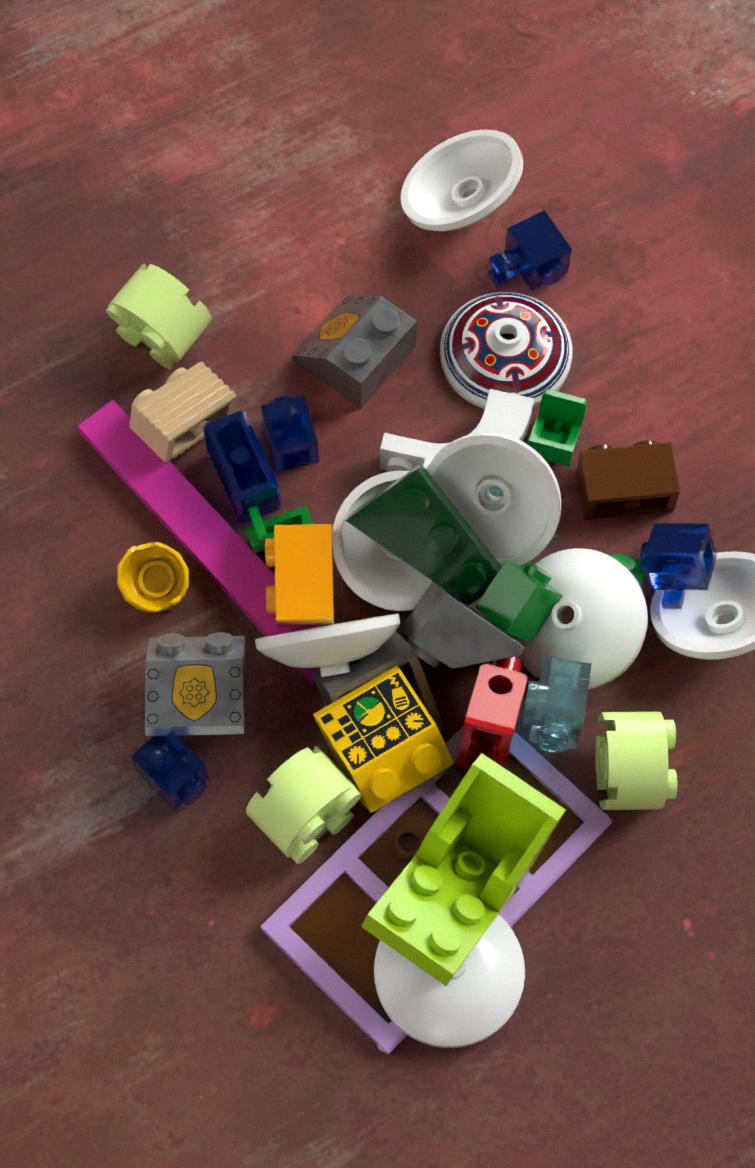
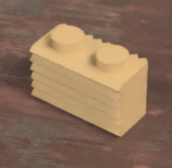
M199 362L188 370L181 367L169 376L165 385L154 392L151 389H146L134 399L131 406L129 427L164 462L169 463L172 458H176L179 453L182 454L192 444L196 445L199 440L209 436L212 431L222 427L225 422L229 423L233 417L237 396L234 391H230L228 385H224L222 379H218L216 373H212L211 369L205 366L204 362Z

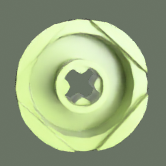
M142 264L110 302L106 310L109 317L119 324L116 332L126 342L135 347L140 342L144 343L152 349L150 355L167 369H171L175 363L182 359L212 322L209 310L200 300L195 306L191 304L186 296L189 289L168 272L152 264L147 268L145 264Z
M600 712L597 724L606 723L605 735H596L595 740L597 790H607L608 800L599 801L601 809L662 810L666 800L676 799L677 796L676 770L668 769V749H674L676 744L674 720H664L661 712Z
M314 746L313 752L307 747L293 755L273 772L267 779L272 785L268 793L262 798L256 792L247 805L246 814L286 857H291L299 864L316 850L319 845L317 840L328 830L332 835H335L351 821L354 814L349 809L357 803L361 793L357 790V786L318 746Z

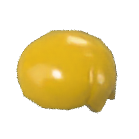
M152 542L132 546L117 565V586L124 600L135 609L146 613H159L169 610L181 602L189 587V569L181 554L165 544Z

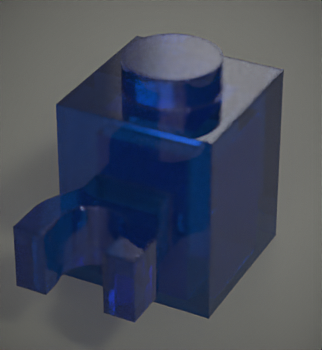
M543 210L507 228L505 251L489 257V263L493 268L488 270V276L496 288L509 282L517 274L522 276L531 291L544 284L553 285L568 273L572 248L546 211Z
M304 395L294 398L281 396L273 399L269 404L260 406L262 427L276 473L319 462L318 440Z
M654 523L649 541L642 544L640 554L641 566L644 570H648L653 589L664 590L661 601L663 609H681L685 590H708L717 559L709 523Z
M173 731L167 736H153L130 756L135 771L173 811L182 803L190 805L196 801L207 788L206 782L209 780L206 764Z

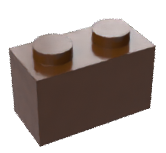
M645 440L627 447L612 448L610 445H596L586 451H580L576 474L584 520L674 511L680 494L671 442L657 443L656 441Z

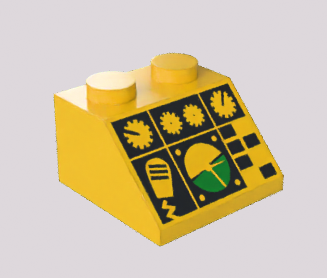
M397 666L313 714L339 768L357 786V790L361 793L359 800L370 813L454 764L436 723Z

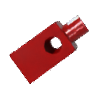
M517 657L494 660L492 665H480L464 721L456 767L469 770L481 753L503 768L506 767L528 676L520 673L522 663Z

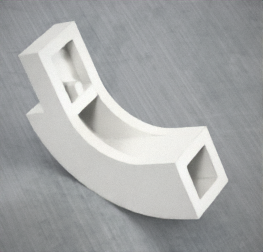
M490 389L483 417L470 434L499 433L511 436L525 443L531 421L534 398ZM384 433L380 447V469L387 470L388 472L411 471L419 464H422L426 469L434 456L449 443H429Z

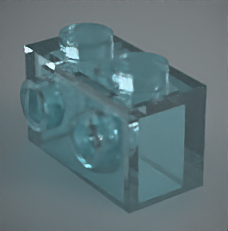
M542 657L537 682L529 681L523 709L522 725L530 726L528 743L539 744L540 749L556 753L565 752L567 748L576 749L585 720L592 663Z

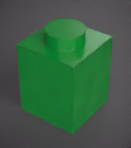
M506 560L475 608L505 633L532 642L550 616L553 607L561 600L563 595L548 584L552 576L542 568L531 562L522 567Z

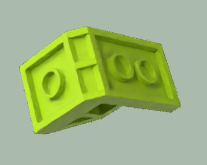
M481 753L433 823L414 858L367 914L361 927L447 986L514 895L566 809Z

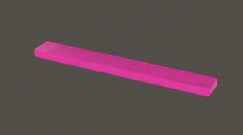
M114 400L78 425L79 433L265 637L322 626H277L276 614H267L266 585H275V574L269 567H266V564L170 461L169 463L164 462L129 427L130 417ZM294 667L312 688L316 685L311 671L317 668L305 669Z

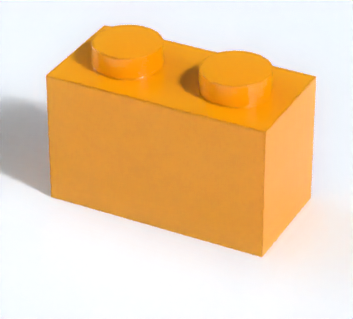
M332 524L274 525V538L265 539L266 567H275V585H266L267 614H276L277 626L334 624Z

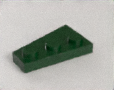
M419 464L356 509L345 520L466 605H470L483 596L502 567L422 464Z

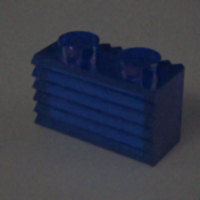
M238 411L206 423L203 430L207 454H210L214 469L217 470V476L220 477L224 491L227 492V498L230 499L231 507H234V514L237 515L238 522L245 524L252 521L248 508L256 505L261 517L278 511L282 507L281 495L279 493L280 487L245 411Z

